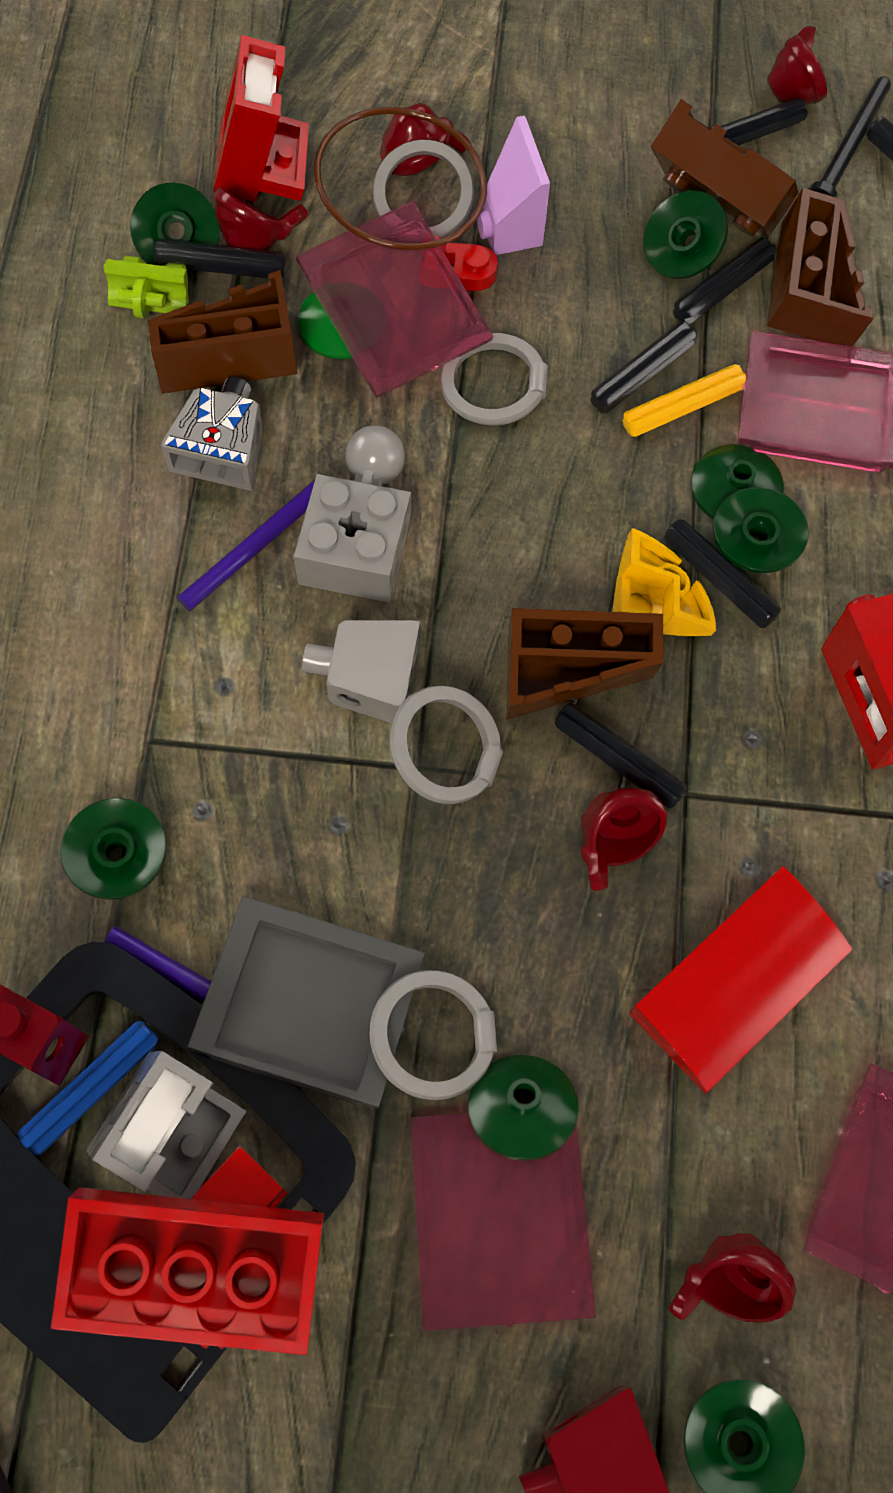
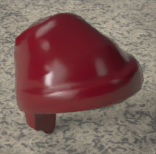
M804 27L798 35L789 38L785 42L783 49L778 53L772 70L767 77L768 85L778 101L788 102L801 98L805 101V105L810 103L816 104L827 97V81L823 69L811 50L814 44L816 27Z
M419 102L411 107H404L432 115L454 128V125L448 118H439L425 104ZM394 114L382 138L380 157L383 161L398 146L415 140L438 141L448 146L451 145L461 153H464L466 148L450 133L433 123L412 116ZM431 155L413 156L401 162L391 174L399 176L414 175L428 169L440 158Z
M219 187L214 194L216 201L215 217L229 247L267 251L276 240H285L290 235L292 228L301 224L308 216V212L302 204L294 207L278 219L249 204L224 187Z
M618 788L612 792L598 794L591 801L586 812L581 816L585 844L581 847L580 852L583 861L587 865L589 883L593 891H601L608 887V866H622L634 862L647 854L661 839L667 826L668 814L660 798L651 791L639 788Z
M737 1233L730 1236H718L707 1250L702 1261L689 1266L685 1274L684 1284L674 1296L668 1309L675 1317L684 1320L703 1300L714 1310L737 1320L754 1323L772 1322L783 1318L792 1310L797 1289L794 1277L790 1274L777 1253L765 1246L757 1236L751 1233Z

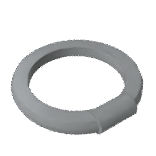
M433 140L410 141L392 150L379 165L372 186L373 204L380 221L392 234L400 238V241L409 243H422V240L428 236L444 238L458 230L470 214L475 193L473 176L466 161L450 146ZM431 155L444 160L454 169L461 184V196L455 211L444 222L433 227L403 223L391 212L386 201V187L391 173L401 162L413 156Z
M503 333L478 335L458 345L446 359L440 375L442 394L448 405L457 414L471 422L488 426L510 424L528 415L546 397L548 365L543 362L539 353L529 343L516 336ZM497 349L520 357L530 369L528 392L524 397L510 406L499 409L480 408L464 400L455 387V374L461 363L477 352Z
M450 686L423 688L410 695L401 704L392 722L390 748L394 764L406 784L422 797L441 804H457L478 796L487 787L492 786L503 754L500 736L489 711L469 693ZM445 702L455 705L471 717L479 730L483 751L474 777L463 786L444 787L429 781L417 770L410 758L407 747L408 727L414 714L426 704Z
M439 970L413 972L392 983L377 1001L370 1022L372 1053L386 1078L403 1092L426 1100L452 1098L473 1087L486 1073L493 1055L497 1053L494 1011H490L485 999L475 987L461 977ZM421 988L445 990L458 997L471 1012L474 1022L476 1051L469 1066L459 1076L441 1082L425 1081L409 1074L394 1058L387 1037L388 1020L395 1004L400 998L411 991Z

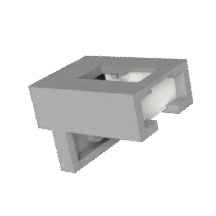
M148 1052L87 1147L86 1152L93 1161L144 1192L149 1190L158 1196L191 1199L199 1190L246 1110L212 1090L210 1087L213 1082L165 1052Z

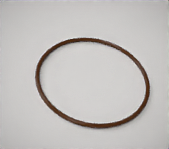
M378 107L348 116L337 123L325 135L319 145L314 161V178L317 191L331 215L356 236L386 248L415 251L445 245L463 235L473 226L480 216L486 201V174L480 157L472 145L449 124L432 115L413 109ZM400 114L433 123L455 137L474 160L481 185L477 207L470 219L461 228L435 241L399 243L372 236L348 222L335 209L326 195L321 180V161L330 140L348 124L374 115Z

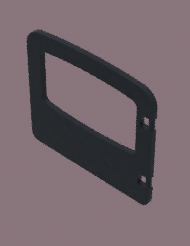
M90 942L75 947L61 958L26 997V999L67 1021L90 995L96 993L105 994L136 1013L210 1070L274 1129L303 1162L304 1173L301 1180L279 1208L292 1210L300 1199L303 1198L316 1209V1212L325 1213L324 1225L346 1197L354 1181L356 1161L351 1144L343 1133L295 1085L213 1060L207 1055L188 1050V1044L202 1005L120 947L104 942ZM1 1054L0 1096L25 1068ZM0 1115V1323L124 1436L134 1442L141 1443L153 1440L165 1429L228 1347L221 1350L218 1346L209 1345L205 1349L200 1344L51 1329L68 1197L74 1192L37 1156L23 1146L17 1134ZM185 1346L200 1360L177 1388L162 1374Z

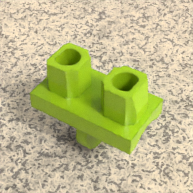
M124 256L122 260H106L104 273L108 281V306L130 308L133 310L135 318L146 319L150 311L168 313L189 305L187 269L184 264L167 263L163 266L146 264L140 257Z

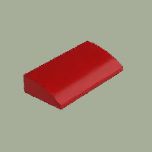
M782 866L640 1000L629 1015L706 1094L853 949L825 910L804 886Z
M79 1187L68 1197L51 1329L307 1355L325 1213Z

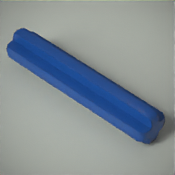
M135 1022L18 1131L17 1136L23 1146L29 1149L35 1156L42 1155L143 1060L148 1052H151L158 1045L159 1039L157 1035L144 1022Z

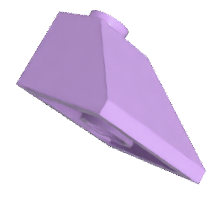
M525 116L516 117L487 183L485 205L477 219L480 237L488 239L491 250L495 255L543 246L550 181Z

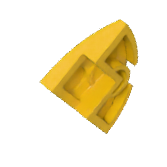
M632 528L628 533L619 566L612 612L663 614V634L712 636L716 631L714 611L700 581H695L691 586L686 572L678 567L682 559L653 537Z

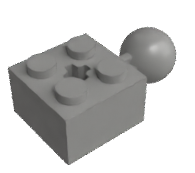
M370 425L355 432L346 446L345 460L350 473L355 478L354 481L320 474L316 475L293 558L298 585L391 603L411 524V492L382 486L392 482L402 471L405 463V449L401 439L395 432L384 426Z

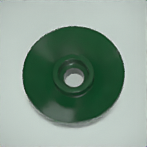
M175 182L156 185L140 197L133 209L130 222L132 241L137 252L147 264L155 265L153 248L157 239L218 245L219 224L215 217V210L208 199L191 186ZM180 223L184 226L185 232L182 238L172 239L169 236L168 229L171 224ZM187 269V274L193 273L197 270Z
M695 190L677 193L662 202L649 218L644 231L643 247L650 265L661 275L673 279L689 278L706 270L718 258L727 239L728 221L724 209L713 196ZM691 235H696L693 242L685 246L686 239Z
M723 445L710 450L699 459L691 478V490L696 503L712 519H714L721 503L728 496L739 490L761 487L772 489L782 494L784 491L783 478L776 464L763 452L745 445ZM735 475L743 476L746 480L738 479Z
M746 488L731 494L721 503L713 521L714 539L721 553L736 566L751 572L773 573L788 568L799 559L808 542V523L800 507L786 495L768 488ZM750 535H759L763 538L764 541L756 540Z
M125 798L100 800L81 810L67 826L60 848L62 866L70 881L85 894L106 900L126 898L147 887L160 872L167 850L166 835L156 815L143 804ZM116 847L126 848V854L123 859L119 861L109 860V854L112 849Z
M513 1055L491 1063L483 1077L471 1087L468 1099V1114L475 1134L491 1151L512 1160L532 1161L555 1153L569 1140L577 1123L578 1099L571 1081L557 1066L539 1057ZM518 1093H527L532 1095L534 1100L529 1104H521L515 1100L514 1096Z
M735 1379L724 1381L705 1391L695 1402L688 1415L684 1430L685 1457L693 1478L705 1493H791L801 1476L804 1465V1437L794 1411L777 1392L761 1383L750 1380ZM737 1431L745 1432L749 1439V1447L742 1455H735L730 1448V1438Z

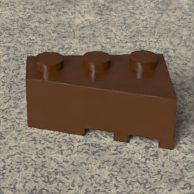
M680 99L650 146L665 174L663 180L678 192H684L688 188L689 190L701 191L713 196L720 203L724 211L735 218L733 224L739 230L751 237H754L758 232L769 238L799 194L796 180L753 149L749 148L746 151L725 138L724 135L727 131L715 123L713 128L710 129L694 119L690 111L692 106L683 99Z
M802 188L781 224L767 326L850 351L874 318L871 306H865L861 287L865 282L862 270H856L852 252L856 245L844 200L806 188Z
M280 270L268 274V282L244 291L242 285L228 289L229 297L207 306L200 300L148 320L151 352L162 394L223 385L225 379L231 376L241 378L247 382L298 374Z
M512 608L508 629L506 720L654 678L663 664V614Z

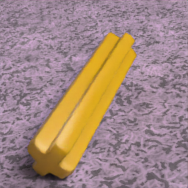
M732 364L625 411L624 419L622 420L623 426L631 437H637L743 390L747 381L746 375L742 372L740 365Z

